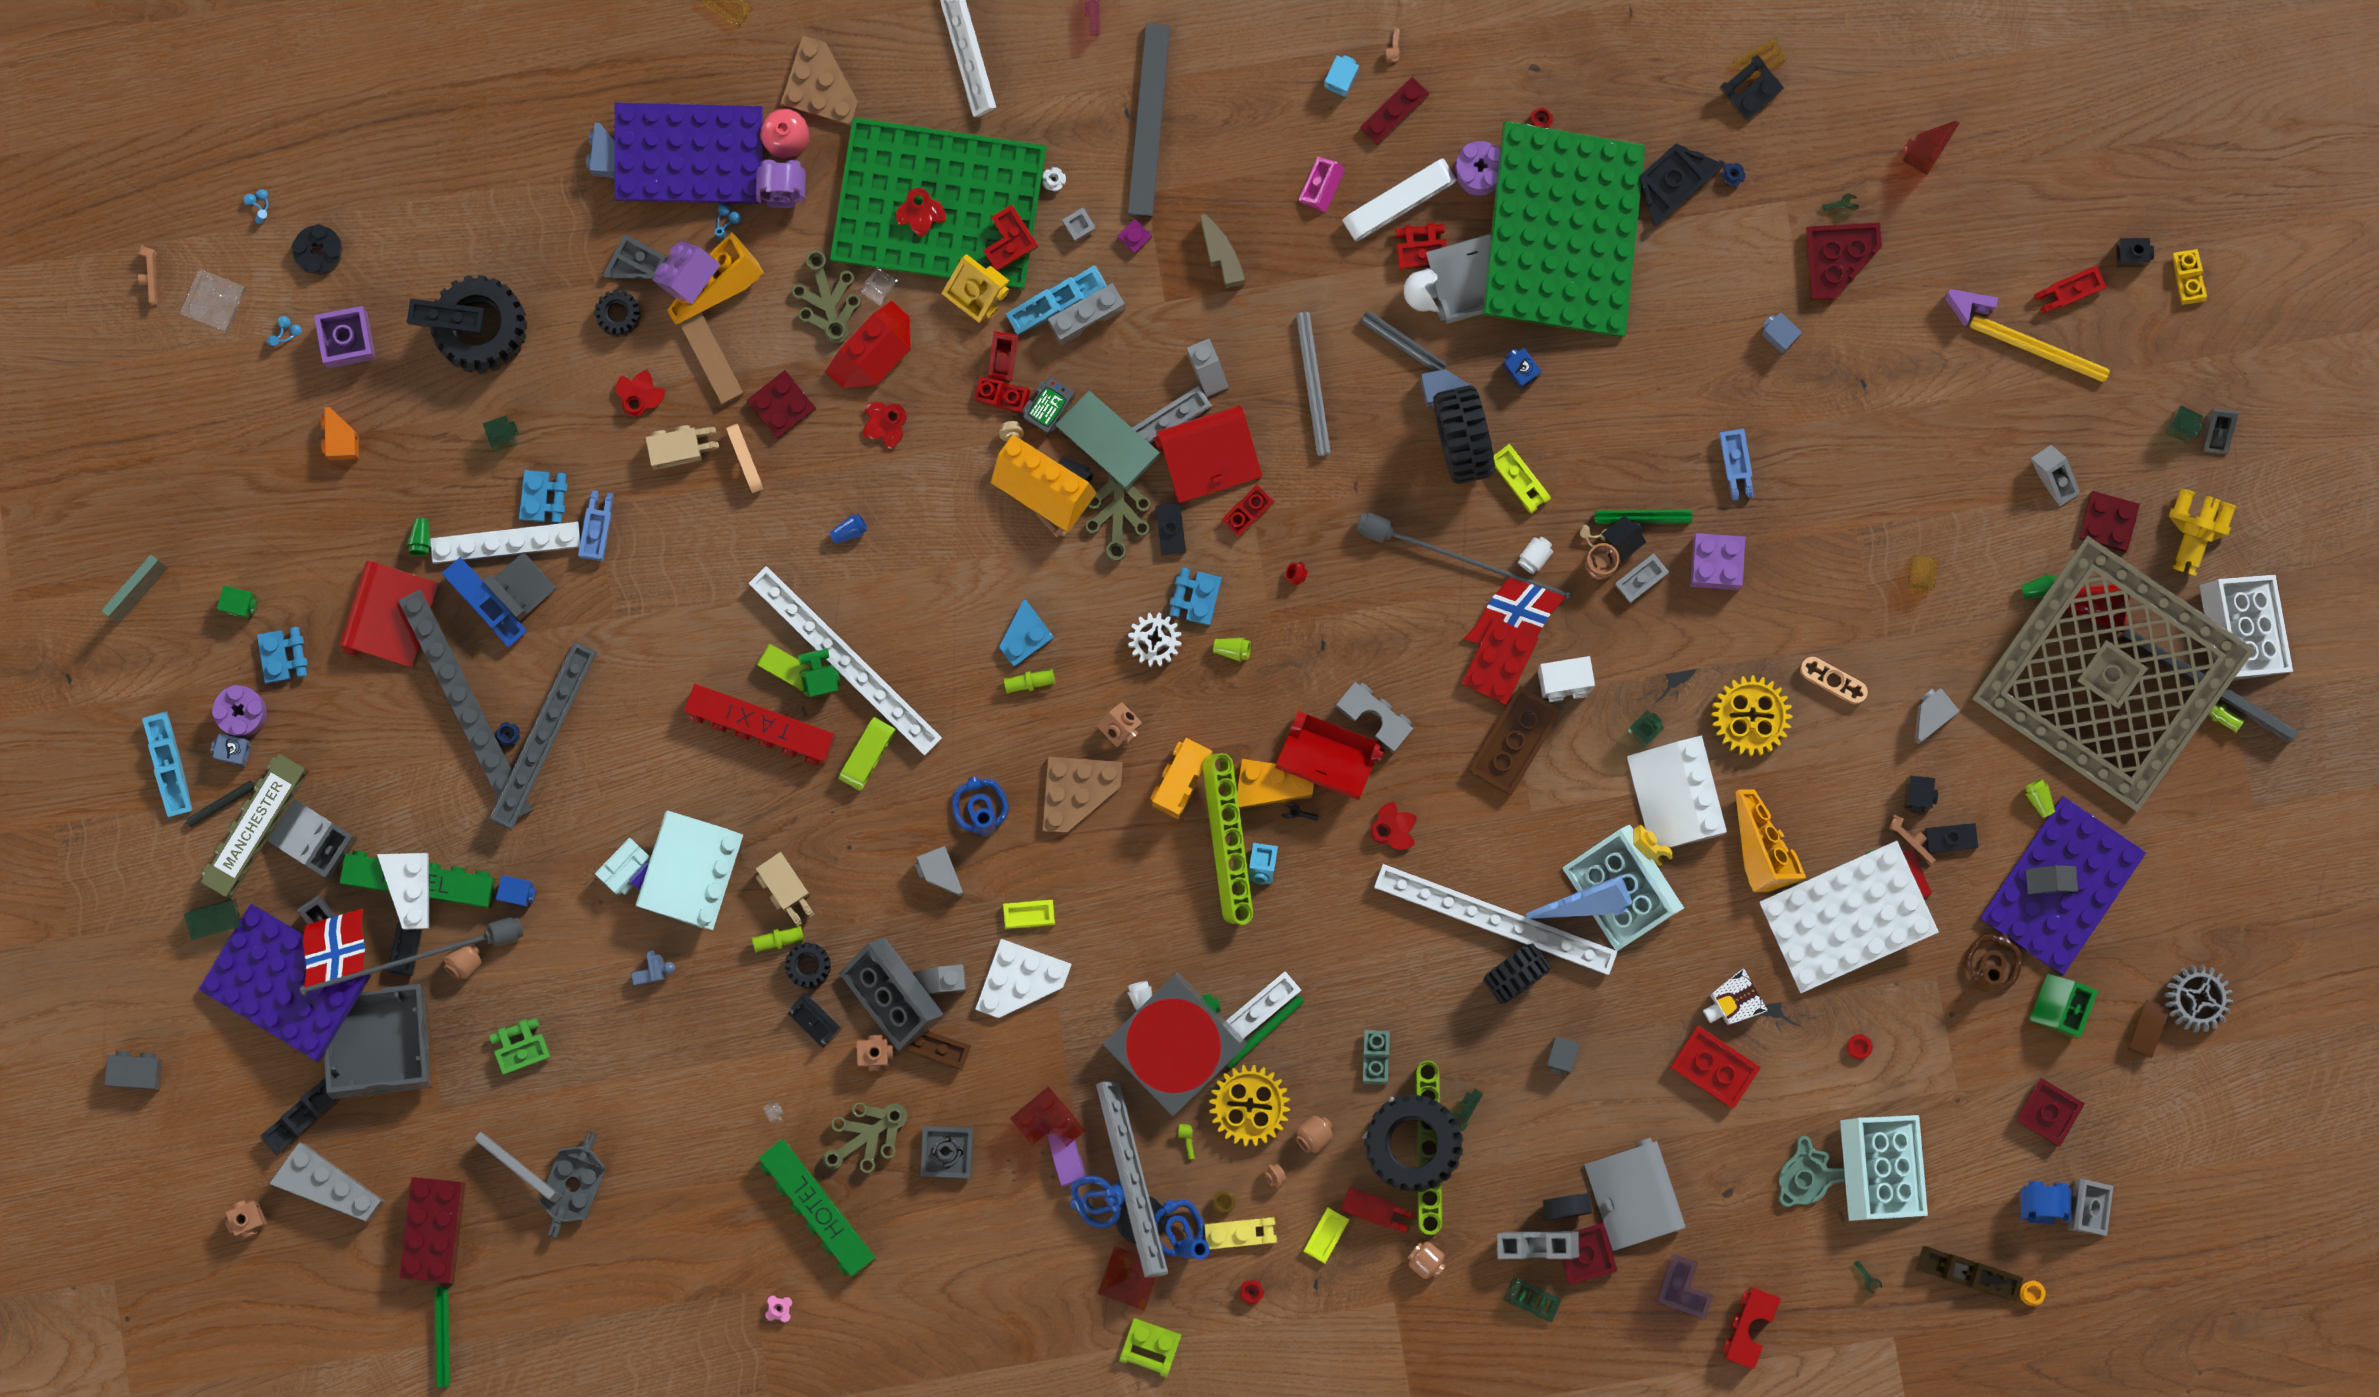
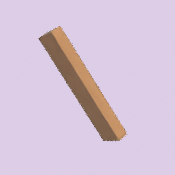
M700 312L679 323L721 404L724 405L744 395L702 313Z

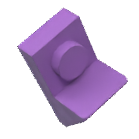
M1949 289L1945 296L1946 301L1964 326L1969 322L1971 308L1975 309L1974 312L1989 314V312H1993L1996 309L1998 301L1997 297Z

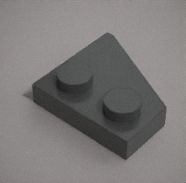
M624 234L602 276L606 278L653 279L656 269L662 263H665L668 257Z

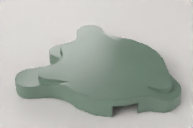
M1800 1136L1798 1138L1795 1154L1781 1168L1779 1174V1202L1784 1207L1815 1203L1826 1194L1830 1186L1845 1182L1844 1168H1828L1826 1163L1830 1158L1829 1154L1824 1151L1815 1150L1808 1136Z

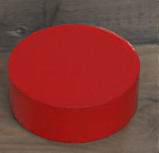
M1857 1034L1847 1042V1052L1854 1059H1865L1872 1052V1042L1863 1034Z

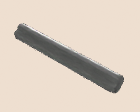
M1367 311L1361 318V323L1433 372L1446 368L1444 361L1372 312Z

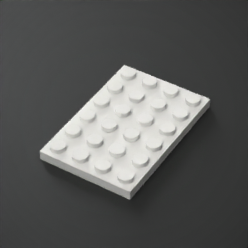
M1898 841L1760 901V905L1800 993L1939 933Z

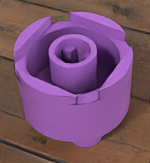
M1477 141L1467 144L1462 149L1457 158L1455 176L1460 186L1467 193L1475 196H1484L1496 189L1500 148L1489 142ZM1478 165L1483 166V172H1478Z
M763 160L761 166L757 169L756 201L761 204L762 199L767 201V206L774 208L795 207V202L800 201V205L805 202L806 171L801 167V163L795 160H790L786 163Z
M233 685L223 690L217 696L212 714L216 724L228 735L246 738L254 736L263 728L267 718V709L264 700L255 691L245 686ZM238 708L245 712L243 716L237 715L236 710Z

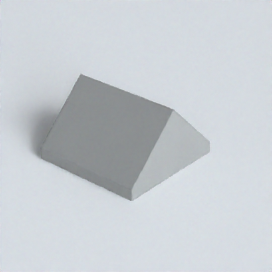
M2085 1179L2074 1180L2071 1222L2068 1224V1230L2107 1236L2114 1186Z

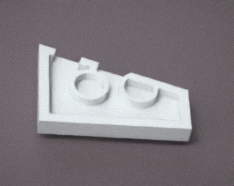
M377 854L402 928L429 929V854Z

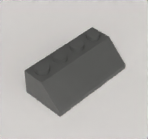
M886 938L868 943L839 973L898 1051L928 1032L944 1016Z

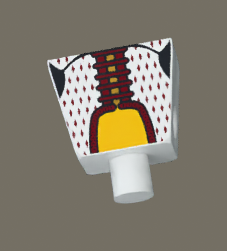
M1742 969L1710 995L1714 1004L1704 1009L1703 1013L1709 1023L1722 1017L1728 1026L1766 1012L1767 1008L1745 969Z

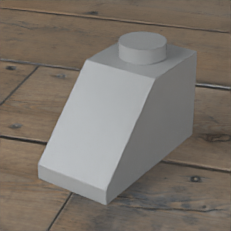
M1210 338L1187 347L1188 358L1206 398L1229 389Z
M2052 445L2031 458L2039 478L2059 506L2080 494L2067 458Z
M1941 688L1936 692L1931 689L1921 697L1923 702L1918 706L1915 742L1917 744L1921 743L1959 712V709Z
M945 846L917 857L919 863L915 864L920 878L925 877L927 883L955 895H964Z
M963 964L914 971V976L929 995L966 992Z

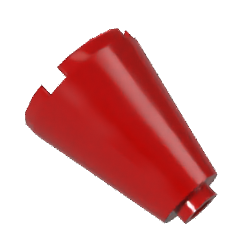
M2114 584L2108 585L2109 592L2121 590ZM2104 585L2090 586L2091 595L2105 593ZM2082 587L2075 598L2087 596L2086 587ZM2124 594L2110 596L2112 609L2126 607ZM2106 597L2092 600L2094 612L2108 610ZM2088 601L2074 603L2076 615L2090 613ZM2070 604L2065 612L2072 615ZM2127 612L2113 614L2115 627L2126 625ZM2109 615L2095 617L2096 624L2106 628L2111 627ZM2091 618L2084 619V620H2087V621L2092 622V619H2091Z

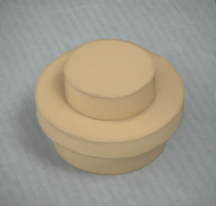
M1008 421L1001 425L999 437L1002 440L1008 442L1012 435L1019 439L1023 437L1024 430L1020 423Z

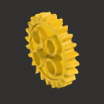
M1754 675L1751 676L1749 682L1746 681L1744 676L1740 678V684L1732 680V689L1724 686L1723 691L1726 695L1718 693L1716 696L1721 703L1716 702L1712 705L1718 709V712L1711 714V717L1718 718V721L1714 722L1712 727H1720V730L1715 735H1724L1725 738L1722 744L1730 742V751L1735 747H1739V755H1742L1744 750H1748L1749 757H1751L1754 750H1757L1759 756L1763 755L1764 747L1768 752H1771L1773 750L1771 743L1779 746L1781 743L1778 737L1784 739L1787 737V734L1782 730L1791 728V725L1785 721L1793 718L1792 715L1786 714V711L1791 709L1792 706L1784 705L1783 703L1788 696L1780 697L1779 693L1782 688L1780 687L1774 691L1772 689L1773 681L1765 685V677H1762L1759 683L1756 682ZM1740 697L1744 699L1746 707L1744 709H1737L1733 704L1734 698ZM1765 698L1769 700L1771 704L1770 709L1762 710L1758 705L1759 699ZM1752 710L1754 715L1770 714L1774 718L1757 717L1751 722L1750 717L1732 718L1730 713L1747 715ZM1733 723H1743L1745 733L1737 734L1733 730ZM1759 723L1769 725L1770 733L1768 735H1763L1758 731Z
M1242 1065L1241 1073L1232 1068L1233 1076L1230 1077L1224 1073L1226 1082L1217 1081L1216 1083L1220 1090H1212L1217 1099H1211L1209 1103L1216 1105V1108L1211 1109L1209 1112L1218 1116L1212 1122L1221 1123L1217 1131L1226 1130L1225 1139H1228L1231 1135L1235 1136L1234 1144L1243 1139L1244 1146H1247L1249 1140H1252L1253 1144L1257 1146L1259 1138L1264 1143H1267L1266 1135L1269 1134L1275 1138L1274 1129L1283 1130L1279 1122L1288 1121L1283 1116V1112L1290 1111V1108L1284 1106V1103L1289 1102L1290 1098L1282 1096L1287 1091V1088L1279 1089L1278 1086L1282 1080L1279 1079L1274 1082L1272 1080L1274 1072L1266 1076L1265 1067L1261 1069L1260 1073L1256 1072L1255 1065L1252 1066L1251 1071H1247L1245 1065ZM1236 1085H1241L1246 1090L1245 1096L1241 1099L1233 1097L1231 1093L1232 1088ZM1267 1088L1271 1093L1270 1099L1260 1101L1256 1096L1258 1089ZM1248 1099H1253V1104L1270 1105L1272 1109L1253 1108L1252 1112L1249 1113L1246 1107L1229 1106L1227 1103L1228 1101L1247 1103ZM1233 1110H1239L1243 1114V1120L1238 1124H1234L1229 1120V1113ZM1262 1112L1267 1115L1268 1123L1260 1127L1255 1124L1254 1116Z

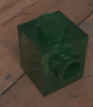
M2180 405L2175 410L2165 433L2188 443L2193 436L2196 438L2199 436L2203 428V424L2200 423L2203 416Z
M507 416L483 423L490 446L494 452L518 444L516 435H519L515 421L510 422Z
M1647 710L1627 731L1645 748L1665 727L1662 725L1663 721L1656 713L1653 712L1651 714Z

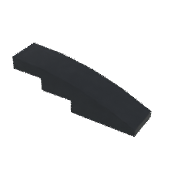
M324 1078L301 1097L297 1104L284 1113L280 1120L261 1134V1140L276 1156L279 1155L342 1098H330L326 1091V1078Z

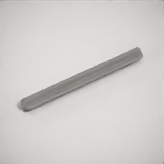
M1301 312L1297 314V324L1318 456H1327L1330 454V445L1310 313Z

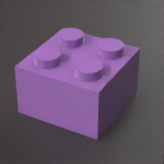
M680 240L679 243L671 248L670 256L665 263H662L656 269L655 277L652 280L673 297L693 304L720 266V263L700 247Z
M363 306L314 315L322 362L327 369L376 359L368 312Z
M1696 533L1693 537L1690 587L1740 590L1743 586L1745 537Z

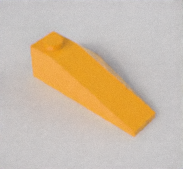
M733 233L728 235L710 253V256L719 262L720 266L693 304L676 298L667 309L675 324H679L746 290L751 284L756 283L764 273L758 261Z
M1737 790L1735 795L1744 867L1753 892H1771L1806 879L1797 854L1793 849L1789 851L1781 839L1784 837V834L1780 829L1777 831L1770 822L1771 814L1755 790Z

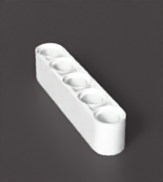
M1440 159L1353 211L1342 221L1353 239L1359 241L1451 186L1457 179L1446 161Z

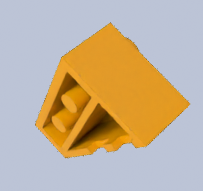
M1185 738L1183 743L1179 741L1173 752V755L1176 757L1172 765L1167 764L1161 776L1164 778L1161 786H1156L1150 799L1153 800L1152 807L1179 820L1203 774V760L1207 755L1213 754V751L1188 738Z
M1242 759L1237 790L1239 810L1312 798L1314 783L1276 769V764Z

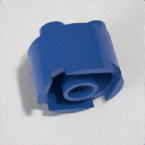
M2041 1181L2028 1182V1185L2020 1189V1220L2024 1221L2027 1219V1223L2055 1224L2056 1219H2062V1223L2071 1222V1190L2069 1189V1184L2059 1182L2053 1183V1186H2044V1182Z

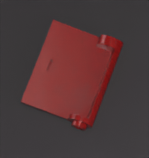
M1241 405L1156 431V437H1153L1155 449L1161 451L1165 456L1178 503L1263 477Z
M366 561L339 646L343 647L342 652L357 656L358 652L367 653L412 668L420 643L398 600L421 589L431 608L439 583L376 562Z
M1298 711L1275 768L1360 800L1374 762L1380 763L1385 749L1380 748L1381 742Z

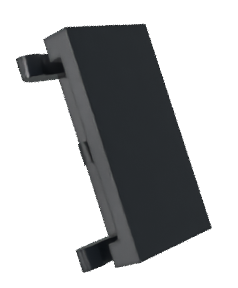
M806 993L788 1010L787 1014L822 1048L842 1030Z

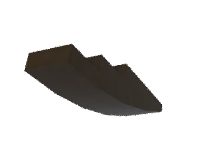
M1927 1246L1922 1247L1916 1267L1918 1271L2017 1302L2024 1278Z

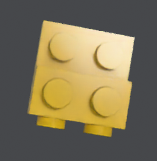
M966 254L961 258L941 294L980 323L987 317L991 319L999 309L996 306L997 301H1002L1009 292V289L1006 287L1009 280L991 266L985 269Z

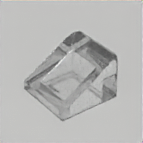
M876 268L865 281L861 293L878 305H882L896 285L897 280Z

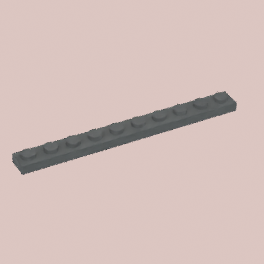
M420 589L398 601L499 800L512 773V769ZM526 800L518 818L533 811L528 800Z

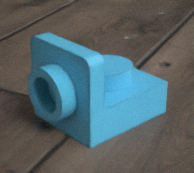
M1253 843L1248 874L1249 881L1257 884L1273 883L1278 846Z

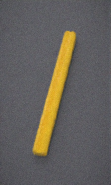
M1974 315L1971 320L1970 327L1972 329L2101 382H2105L2108 378L2110 370L1979 315Z

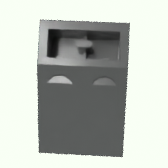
M294 799L267 841L318 874L331 880L343 862L345 854L349 853L358 838Z

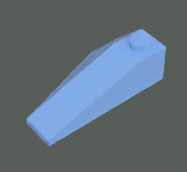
M1620 875L1530 911L1526 916L1527 919L1606 915L1611 912L1616 916L1628 911L1627 906L1632 904V900Z

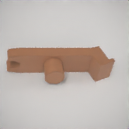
M142 244L139 255L147 260V274H138L139 285H148L149 303L151 305H158L155 260L157 252Z
M1896 815L1892 816L1893 820L1889 830L1895 832L1927 864L1932 865L1936 860L1921 846L1927 838L1921 832L1912 837L1901 827L1904 819Z

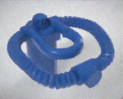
M972 777L968 779L967 784H962V786L955 790L954 796H952V812H954V820L961 829L967 830V832L973 831V833H978L985 837L992 835L995 828H998L999 824L1006 820L1009 804L1000 784H997L992 779L979 780L978 777ZM983 786L994 788L998 798H1000L999 800H1001L1002 812L997 819L994 818L993 805L988 796L976 794L968 802V811L973 825L965 823L959 812V797L962 792L976 790ZM982 799L987 803L988 809L982 808L974 812L973 804L976 800Z
M1097 1176L1083 1177L1072 1183L1070 1206L1080 1213L1079 1215L1085 1220V1223L1096 1228H1108L1119 1221L1121 1205L1125 1202L1120 1179L1113 1186H1110L1105 1179ZM1089 1183H1096L1104 1187V1190L1087 1192L1083 1196V1200L1078 1191L1080 1186ZM1094 1196V1198H1097L1098 1196H1104L1108 1206L1093 1208L1089 1204V1197ZM1085 1209L1092 1214L1113 1211V1216L1106 1221H1097L1091 1218Z
M1188 1199L1164 1202L1162 1208L1154 1214L1156 1227H1158V1221L1162 1216L1176 1211L1179 1207H1186L1194 1216L1199 1230L1197 1236L1193 1238L1189 1224L1184 1217L1178 1215L1170 1217L1165 1223V1232L1174 1249L1166 1248L1160 1240L1163 1254L1170 1257L1181 1256L1186 1259L1201 1260L1206 1258L1210 1248L1208 1243L1202 1240L1204 1238L1203 1235H1205V1227H1203L1204 1221H1202L1203 1219L1197 1208ZM1174 1221H1180L1183 1224V1232L1187 1236L1178 1242L1170 1229Z

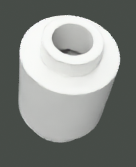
M1534 537L1521 553V559L1518 561V564L1529 573L1534 574L1536 570L1539 571L1552 555V544L1543 537L1539 539Z

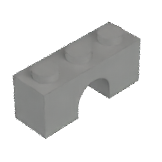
M1112 283L1048 318L1049 326L1060 345H1063L1081 335L1082 331L1093 323L1100 320L1105 322L1123 312L1125 304Z
M1354 682L1337 703L1336 709L1354 723L1366 713L1377 715L1381 720L1382 728L1375 735L1374 739L1381 742L1382 746L1394 754L1413 731V728L1410 726L1412 722L1404 715L1400 714L1397 716L1392 712L1391 709L1393 707L1384 699L1377 700L1372 696L1373 691L1364 683L1359 685Z
M1578 1231L1497 1233L1498 1259H1572L1579 1257Z

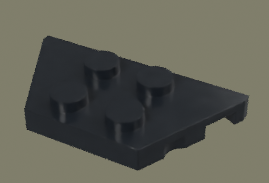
M1677 143L1674 144L1640 175L1641 186L1653 226L1655 228L1659 226L1726 165L1725 162L1706 157L1703 153L1691 151Z

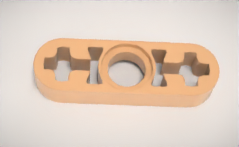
M738 423L727 427V432L752 494L763 490V485Z
M1809 657L1802 662L1800 672L1805 679L1851 704H1860L1867 697L1868 690L1864 683L1821 659ZM1815 663L1816 669L1820 672H1823L1824 668L1828 670L1824 674L1822 681L1818 680L1821 676L1820 674L1813 672L1810 675L1807 673L1808 668L1805 667L1806 664L1811 665ZM1828 675H1838L1841 679L1840 685L1838 687L1829 686L1827 683ZM1846 680L1850 682L1847 687L1854 689L1857 686L1860 688L1859 693L1862 694V697L1852 698V692L1847 689L1844 690V694L1840 692Z

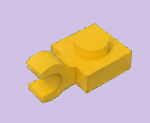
M1642 825L1633 829V845L1649 860L1652 858L1656 865L1662 866L1663 860L1660 857L1661 855L1672 859L1671 848L1657 845L1658 841L1653 832L1647 831Z

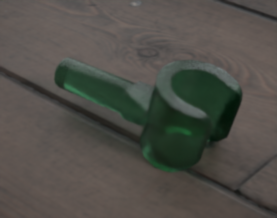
M1845 194L1842 200L1822 205L1823 210L1845 207L1854 211L1859 208V205H1849V202L1857 197L1852 194Z
M1859 1260L1854 1263L1865 1279V1288L1869 1292L1874 1293L1870 1288V1284L1873 1281H1876L1877 1285L1882 1288L1881 1281L1872 1277Z

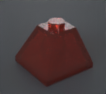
M1955 120L1917 135L1915 140L1909 139L1902 150L1906 153L1902 160L1928 175L1958 127L1959 122Z
M1114 1246L1097 1294L1145 1311L1157 1277L1144 1276L1139 1254Z

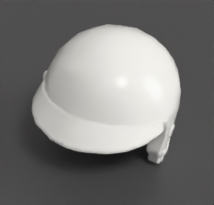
M1427 268L1426 270L1417 271L1407 278L1404 285V297L1412 308L1417 311L1439 312L1433 298L1438 297L1434 285L1438 280L1437 274Z

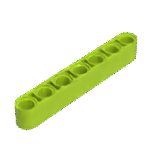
M1209 754L1204 758L1202 767L1222 915L1229 924L1245 925L1253 917V908L1233 761L1227 754ZM1217 759L1220 761L1219 770H1217L1215 767V762ZM1220 784H1222L1224 788V792L1222 795H1220L1218 791ZM1223 809L1227 812L1225 820L1222 818ZM1226 834L1230 835V843L1228 845L1225 841ZM1231 858L1234 862V866L1232 869H1230L1228 865L1229 860ZM1234 883L1237 886V891L1235 894H1233L1232 892V885ZM1237 908L1240 909V917L1238 919L1235 916Z
M1424 1061L1416 1069V1095L1421 1096L1424 1091H1431L1435 1096V1100L1440 1102L1439 1068L1432 1061ZM1422 1067H1432L1434 1077L1429 1080L1424 1079L1420 1073ZM1416 1120L1417 1167L1427 1164L1435 1155V1153L1426 1155L1422 1151V1144L1426 1141H1431L1437 1150L1438 1142L1434 1130L1424 1129L1421 1120ZM1441 1184L1434 1189L1431 1188L1418 1192V1226L1425 1235L1436 1234L1442 1226ZM1430 1191L1436 1195L1437 1200L1434 1205L1428 1206L1423 1202L1425 1192ZM1426 1217H1433L1437 1221L1435 1230L1427 1231L1424 1228L1423 1221Z

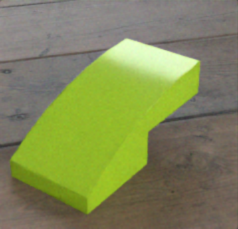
M768 644L757 663V666L775 677L803 691L799 671L810 669L808 665H800L798 659L771 644Z

